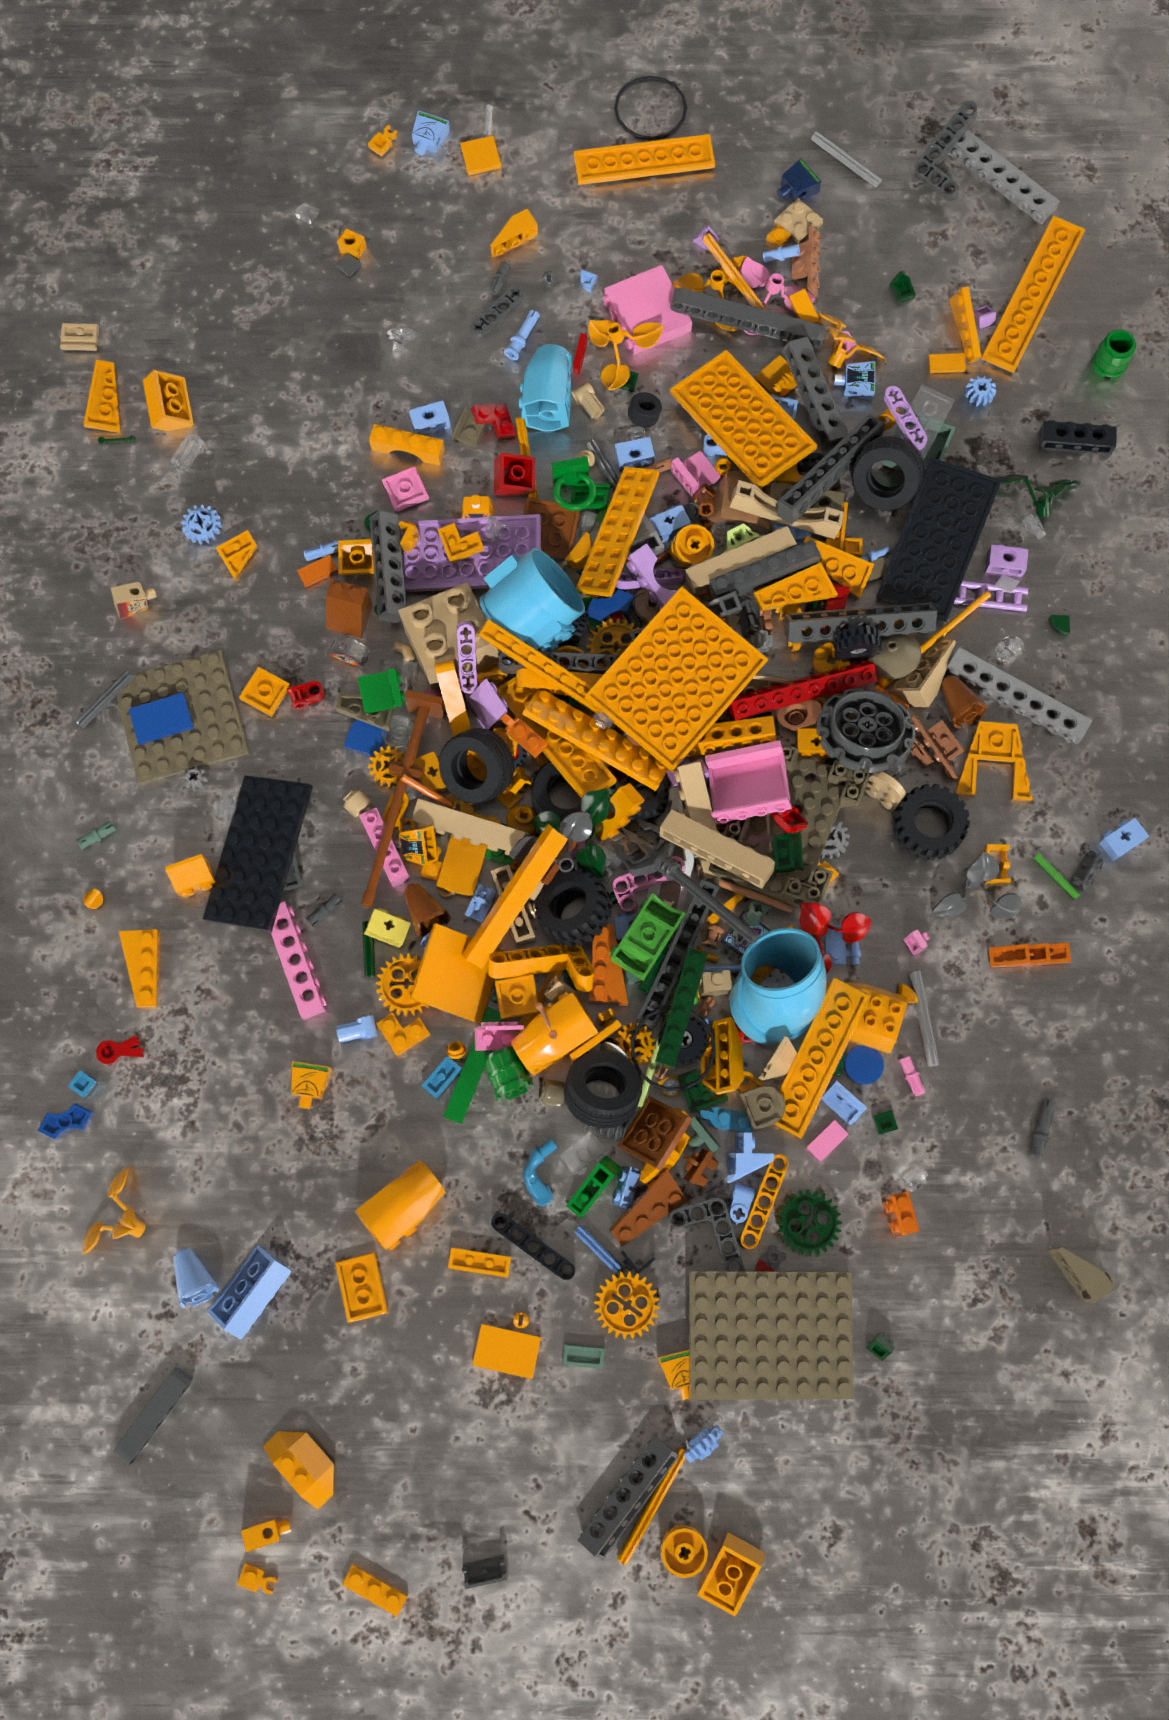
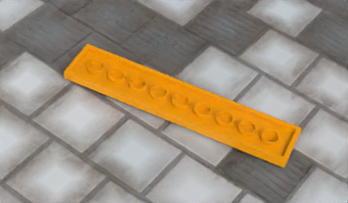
M1053 215L982 355V360L1009 372H1015L1085 232L1084 228Z

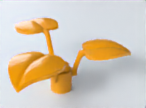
M746 255L731 259V262L740 274L742 265L747 258ZM722 266L720 270H715L711 273V278L707 280L704 286L703 279L696 273L685 274L672 282L675 289L685 288L700 293L711 285L712 289L719 290L720 298L724 299L723 287L725 283L730 282V284L736 286ZM715 323L721 329L737 330V328Z
M819 313V318H825L835 323L838 327L837 329L829 326L835 344L828 363L840 368L844 360H848L856 350H865L877 355L884 364L885 358L878 351L860 343L846 354L847 350L842 348L844 340L856 342L851 336L841 332L842 327L846 328V324L836 317Z
M610 320L589 321V337L595 346L604 347L609 341H612L614 345L617 365H607L601 372V381L607 390H615L622 387L630 376L629 367L627 365H620L617 344L621 343L626 335L631 340H636V345L639 348H650L658 342L664 329L663 324H640L633 329L634 336H631L625 329L622 330L617 322Z
M129 1166L114 1177L108 1189V1197H113L124 1212L114 1227L101 1226L102 1222L96 1221L89 1228L82 1245L83 1255L96 1245L103 1230H111V1237L113 1239L120 1238L126 1234L139 1238L143 1234L146 1223L136 1219L134 1209L132 1207L127 1208L118 1199V1193L121 1192L126 1182L127 1173L130 1169Z

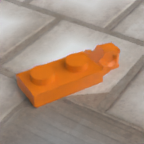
M506 713L500 718L507 726L505 731H507L508 735L534 758L548 746V743L521 719L516 717L513 720Z

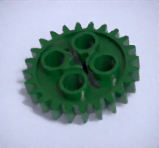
M809 1189L806 1190L805 1195L799 1190L798 1197L792 1193V1201L787 1198L784 1200L787 1206H779L783 1213H777L781 1220L777 1221L776 1224L781 1225L782 1228L778 1229L777 1232H783L784 1234L780 1240H788L785 1245L786 1247L791 1244L793 1245L792 1252L800 1249V1255L807 1251L808 1256H811L814 1250L816 1255H820V1248L827 1252L826 1245L833 1247L834 1245L831 1240L839 1239L835 1233L842 1231L837 1228V1225L842 1224V1222L836 1218L841 1213L834 1212L838 1206L831 1207L832 1199L824 1200L825 1193L818 1197V1190L813 1195H811ZM802 1203L809 1205L810 1211L808 1214H803L800 1211ZM818 1207L817 1213L811 1220V1223L814 1225L809 1226L804 1237L800 1239L799 1236L807 1224L804 1220L809 1219L814 1208ZM820 1213L827 1216L828 1220L825 1225L818 1222V1215ZM792 1221H797L800 1224L798 1232L791 1230L790 1224ZM810 1231H814L818 1235V1240L815 1243L808 1239Z

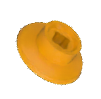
M518 805L509 810L506 816V823L510 828L531 834L535 832L533 820L537 815L532 807Z

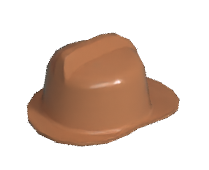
M812 699L780 708L777 713L778 722L792 731H797V728H805L816 723L822 707L818 701Z

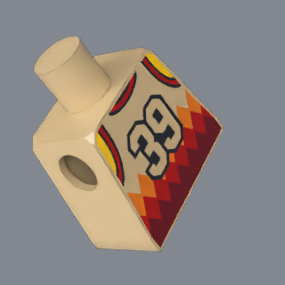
M140 582L110 588L120 619L146 610L148 608L147 600L157 597L154 587L143 589Z

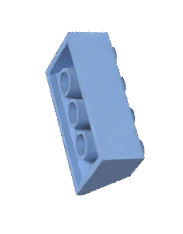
M257 1244L208 1310V1313L225 1331L242 1339L258 1316L262 1314L269 1301L275 1296L282 1283L286 1281L291 1270Z

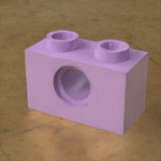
M991 544L987 552L986 572L1022 577L1027 570L1028 549H1023L1020 546L1007 547L1003 544ZM1003 557L1009 558L1010 561H1006Z

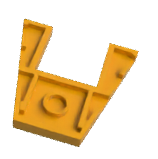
M979 721L955 792L958 795L975 796L977 760L1014 763L1012 800L1032 801L1033 798L1030 793L1029 778L1026 774V764L1022 754L1018 725Z

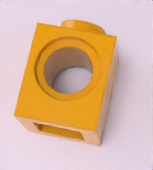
M345 229L337 240L340 253L345 255L349 253L357 260L360 259L367 247L365 237L349 229Z

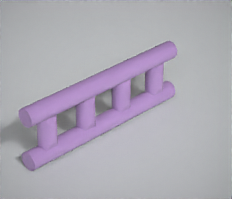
M963 580L959 590V597H956L954 604L969 606L976 600L966 598L967 588L978 589L977 598L985 590L996 591L995 601L986 600L979 607L1026 612L1027 604H1021L1022 594H1028V587L1016 586L1012 591L1014 593V603L1003 602V592H1010L995 587V584Z

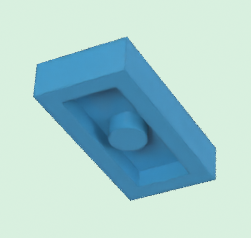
M446 1056L421 1086L437 1099L462 1071V1068L450 1057Z

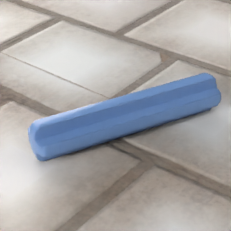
M582 1225L575 1229L574 1233L614 1273H618L622 1269V1264Z

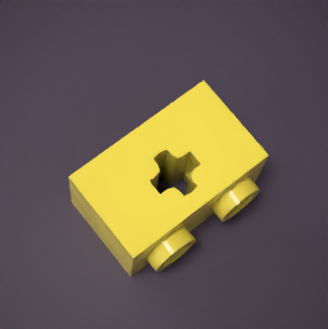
M381 908L378 910L374 909L364 934L400 948L404 943L411 923L407 922V919L402 916L395 917L390 915L387 910ZM387 923L390 924V930L386 929Z

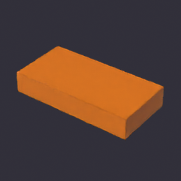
M328 555L297 570L307 588L338 573V569L331 556Z

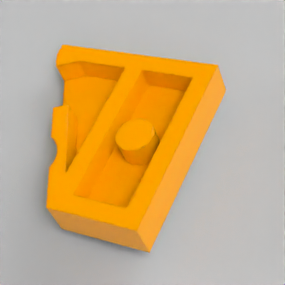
M246 530L217 546L216 550L233 578L236 579L258 547L249 531Z

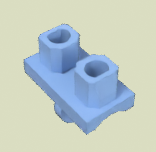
M478 884L465 916L483 923L497 891Z

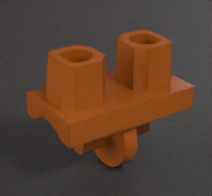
M702 1148L699 1154L694 1151L691 1157L685 1155L683 1159L687 1161L684 1169L688 1172L684 1180L704 1187L708 1181V1177L702 1173L705 1167L713 1171L719 1163L713 1157L714 1153Z

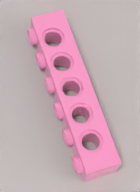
M284 901L279 905L271 935L299 1014L305 1020L326 1012L324 1006L327 1005L324 995H320L318 988L321 986L317 976L313 977L311 970H314L311 959L306 957L305 952H308L305 942L299 938V935L302 933L298 923L294 924L292 917L295 916L293 908ZM288 921V925L285 928H279L280 922ZM294 938V943L291 946L285 945L287 939ZM294 956L301 957L300 962L297 964H292V958ZM300 974H307V979L305 981L298 982V977ZM308 991H312L313 997L310 1000H305V994Z

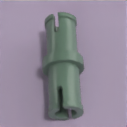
M109 820L96 829L92 828L91 832L77 838L76 841L83 850L96 841H102L103 837L115 832L116 829Z

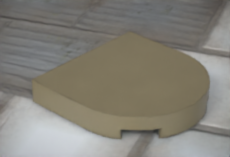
M765 1085L740 1093L753 1131L773 1125L783 1117L786 1103L778 1089Z

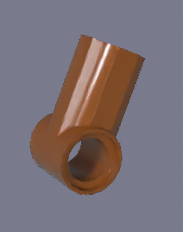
M706 483L692 496L693 501L698 505V513L703 517L710 516L714 512L713 498L716 495L715 490Z

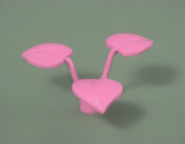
M747 257L742 265L741 275L751 288H756L758 285L763 287L767 284L768 294L763 302L764 306L771 294L774 295L781 291V297L785 298L784 305L794 312L788 297L803 289L793 285L785 287L782 275L774 273L770 276L769 271L763 265ZM806 291L812 303L815 297ZM743 330L747 334L757 335L756 333Z

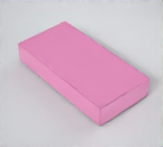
M834 1120L806 1149L821 1162L849 1134Z

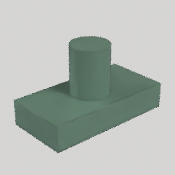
M697 1116L692 1117L690 1125L697 1133L689 1139L687 1143L689 1147L694 1151L705 1142L713 1153L721 1147Z

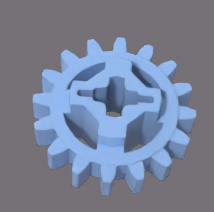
M201 504L198 509L195 505L193 511L188 509L189 514L183 515L185 521H181L182 531L187 539L191 538L193 543L197 540L200 545H202L204 540L209 543L210 538L216 539L215 534L220 535L218 528H222L220 522L222 520L216 510L212 511L211 506L205 509L204 505Z
M718 1425L713 1426L710 1430L705 1427L687 1443L690 1447L683 1454L684 1457L691 1463L697 1458L702 1460L709 1456L720 1445L718 1439L724 1432Z

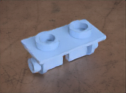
M622 1166L617 1176V1187L612 1194V1205L621 1206L625 1209H629V1205L632 1206L635 1192L630 1191L629 1186L637 1187L640 1176L638 1169Z

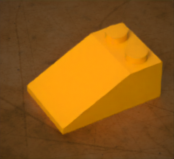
M727 1532L697 1596L736 1617L762 1567L765 1552Z

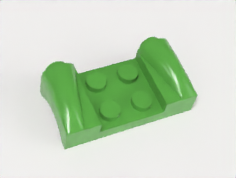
M653 893L649 899L645 898L639 907L641 908L640 913L618 947L615 945L609 954L611 962L642 981L646 979L686 914L683 911L668 906Z

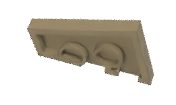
M339 692L336 704L337 712L390 731L394 709L367 714L364 712L361 694Z

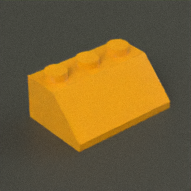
M153 370L143 380L151 428L171 431L193 426L185 377Z

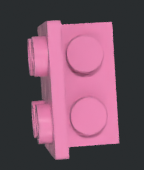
M701 451L683 462L678 457L672 460L671 472L691 497L704 483L711 486L721 479L719 473Z
M499 1022L481 1023L480 1027H475V1051L499 1050L511 1047V1041L515 1038V1030L524 1029V1025H518V1022H500V1026Z

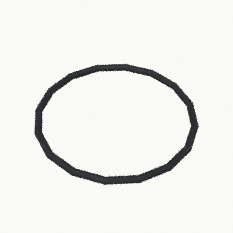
M654 76L636 78L624 85L616 97L614 106L617 121L623 129L637 138L648 140L665 138L677 131L685 121L688 108L685 96L676 84L665 78ZM649 79L663 81L674 87L681 95L684 104L683 116L678 125L666 134L652 137L639 135L628 129L620 120L617 109L619 98L626 88L638 81Z
M671 1006L660 1007L648 1013L636 1026L631 1040L632 1061L640 1076L651 1086L665 1091L686 1090L700 1083L711 1070L716 1055L715 1037L708 1023L695 1011L691 1010L690 1014H693L705 1025L711 1037L712 1055L707 1069L696 1081L683 1087L668 1088L654 1083L642 1073L635 1059L634 1043L639 1028L649 1017L663 1010L671 1009Z

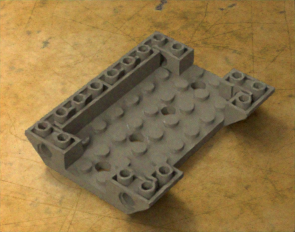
M782 744L791 805L802 809L801 815L808 822L805 829L798 831L802 834L804 870L801 871L799 869L783 873H775L774 870L772 874L776 876V879L771 882L767 881L763 889L713 863L710 864L709 871L720 879L800 908V903L804 902L822 903L833 871L818 867V863L839 809L859 806L871 773L865 769L855 771L840 765L837 760H834L833 766L802 757L798 755V748ZM812 775L815 777V780L807 782L805 777ZM770 813L764 816L748 817L745 820L729 821L723 832V836L733 838L739 844L751 847L755 852L766 855L773 861V835L787 834L782 827L778 826ZM794 819L789 824L790 826L798 824V822Z

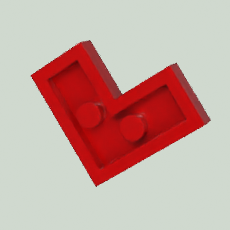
M506 403L473 405L471 410L476 425L493 423L498 439L515 437L516 431Z

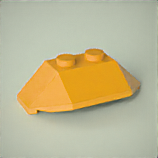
M732 1017L713 1021L711 1025V1031L715 1037L716 1055L711 1070L701 1082L717 1095L735 1091L744 1080L743 1044ZM709 1033L707 1035V1049L701 1057V1075L707 1069L712 1055Z
M278 1431L263 1445L272 1464L296 1492L317 1510L334 1494V1463L307 1432Z

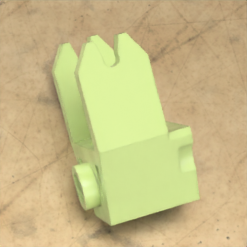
M743 523L727 531L724 537V551L733 550L742 543L754 541L759 537V534L754 533L751 528Z

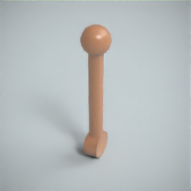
M538 1002L536 1009L540 1011L547 1027L550 1029V1023L543 1010V1004ZM551 1030L549 1033L551 1039H557L558 1036L555 1031Z

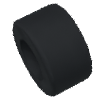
M640 392L631 398L627 414L635 425L643 428L651 427L658 422L662 404L655 395Z

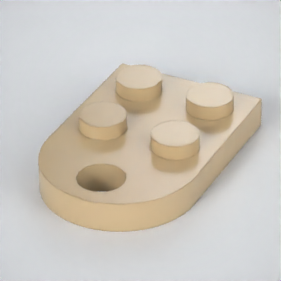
M885 772L873 773L869 777L865 788L869 796L876 797L885 808L892 809L893 811H895L906 794L901 784Z

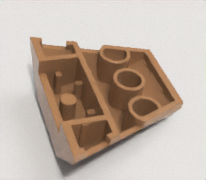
M727 470L713 498L714 512L710 516H702L700 521H711L717 524L725 522L736 525L744 523L748 527H753L754 530L772 533L770 519L729 507L732 493L738 480L753 483L744 473ZM764 486V487L761 488L760 490L763 491V492L766 494L765 486Z

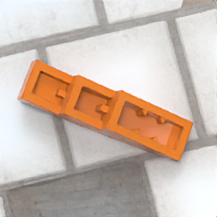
M1069 942L1032 945L1019 944L989 948L991 967L1071 963Z

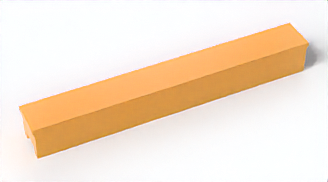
M547 824L462 953L466 961H470L481 969L484 967L489 956L492 955L565 845L568 838L549 824Z

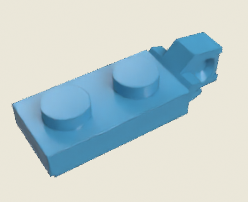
M711 1107L710 1111H699V1119L708 1120V1125L713 1128L740 1133H752L753 1129L746 1112L719 1107Z

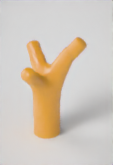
M697 945L698 949L695 950L708 953L700 945ZM708 953L706 960L717 963L719 956Z

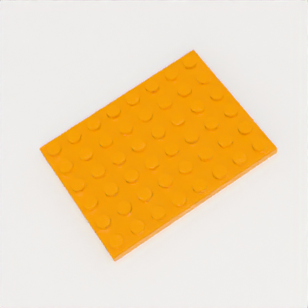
M681 586L584 698L673 772L769 659Z

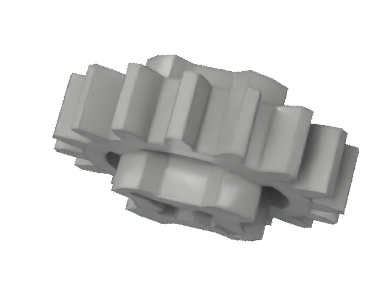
M835 819L830 835L832 833L833 835L825 845L821 856L822 859L825 855L832 859L833 854L838 858L840 852L844 853L845 847L849 845V842L846 840L849 839L850 835L845 834L848 828L841 827L842 821L837 824ZM837 833L840 834L841 842H840V839H838Z

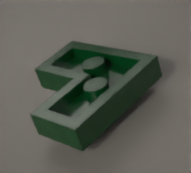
M697 1069L678 1075L681 1087L699 1078ZM701 1082L683 1090L690 1113L729 1100L726 1093L717 1095L707 1086L703 1087Z

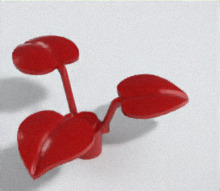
M812 902L800 903V927L808 934H814L813 936L819 945L827 974L832 966V958L829 954L823 953L824 949L819 936L826 935L830 928L842 933V939L845 942L855 943L868 933L872 923L871 918L859 912L850 913L843 919L841 923L842 929H839L828 923L831 919V913L827 907Z

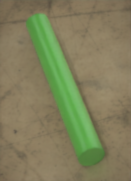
M1040 853L1034 857L1074 899L1080 895Z

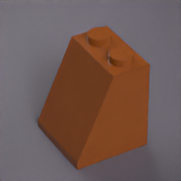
M331 579L326 594V629L362 639L373 607L368 589Z

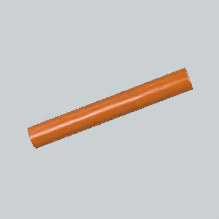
M403 774L400 779L447 808H451L454 803L406 774Z

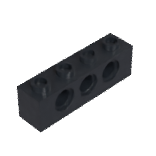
M1044 421L1039 431V449L1111 455L1116 448L1117 426H1110L1108 424L1092 425L1091 423L1078 424L1071 421Z

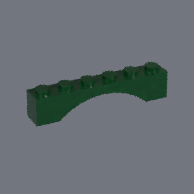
M688 948L654 1065L672 1071L675 1068L708 953Z

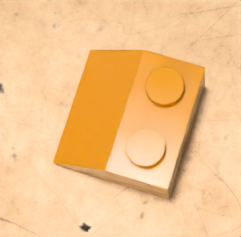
M203 854L165 866L175 892L180 897L192 896L198 890H209L212 888L213 883H215L211 864Z

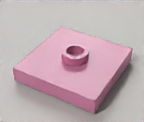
M415 466L381 479L395 512L429 499Z

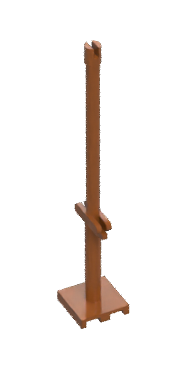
M406 690L408 712L417 713L403 761L389 762L388 770L390 775L399 777L367 889L361 902L364 907L372 908L376 896L375 892L407 786L400 779L403 774H406L416 781L422 780V774L425 773V769L414 764L427 717L430 716L444 720L446 711H444L445 705L443 704L442 697Z

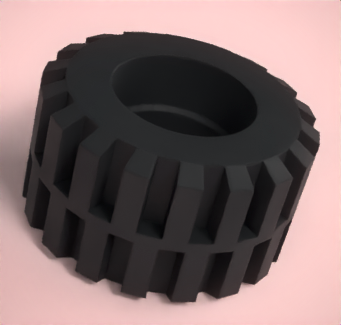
M628 776L623 786L630 783L636 791L641 788H648L656 795V799L652 803L641 804V810L632 815L633 818L636 820L639 818L644 821L648 819L649 822L653 821L654 817L656 819L659 818L660 814L664 813L669 798L668 785H665L666 781L664 778L657 790L654 791Z

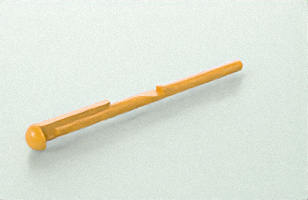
M988 591L984 592L920 646L921 654L930 648L941 636L945 637L946 633L990 598L991 594ZM878 677L877 683L885 688L896 679Z

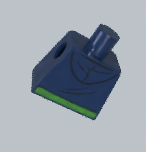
M800 158L782 175L781 188L777 190V194L780 199L789 196L793 202L798 198L803 200L819 193L821 180L804 160Z

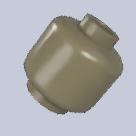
M550 1079L546 1080L544 1084L540 1085L539 1099L542 1100L544 1105L560 1107L565 1101V1083Z

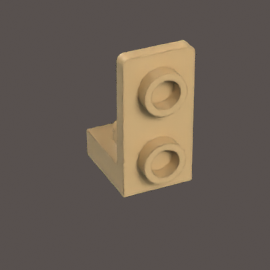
M556 975L543 990L545 996L551 1001L554 999L558 1002V997L568 991L569 993H575L582 1004L585 1002L583 996Z

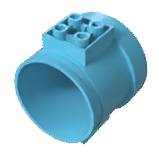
M532 548L523 557L511 555L484 577V580L490 587L489 591L480 597V605L486 618L539 652H553L558 648L557 644L571 638V633L576 630L572 622L585 612L583 600L570 578L550 556L540 549Z

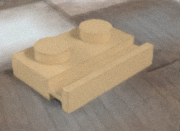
M62 323L60 348L62 350L97 351L98 324Z

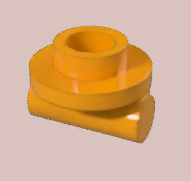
M93 888V890L88 891L84 895L83 904L90 909L99 908L103 903L102 893Z

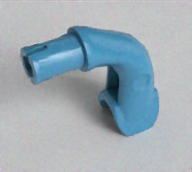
M549 1139L537 1149L534 1148L523 1170V1180L533 1200L542 1207L553 1200V1194L547 1184L544 1185L537 1176L536 1167L544 1161L546 1156L558 1148L552 1139Z

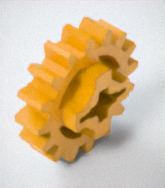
M390 745L387 746V750L380 747L381 752L374 751L375 758H369L373 763L368 764V768L373 769L369 772L370 776L375 775L374 781L380 780V786H383L384 783H387L388 787L391 786V783L397 786L399 777L385 778L386 776H392L385 765H389L390 761H403L404 751L398 753V747L391 750ZM377 762L381 764L378 772L376 769Z
M629 1023L627 1027L625 1025L620 1028L621 1031L615 1033L618 1038L613 1039V1042L617 1043V1046L625 1052L633 1065L631 1056V1040L633 1035L627 1033L634 1032L639 1023L635 1025ZM647 1026L639 1028L634 1044L635 1053L641 1054L640 1057H635L638 1065H641L642 1062H648V1058L653 1057L650 1051L656 1049L652 1045L656 1040L650 1038L652 1031L646 1032Z

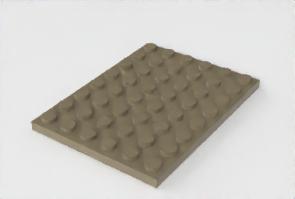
M689 1271V1399H853L852 1272Z

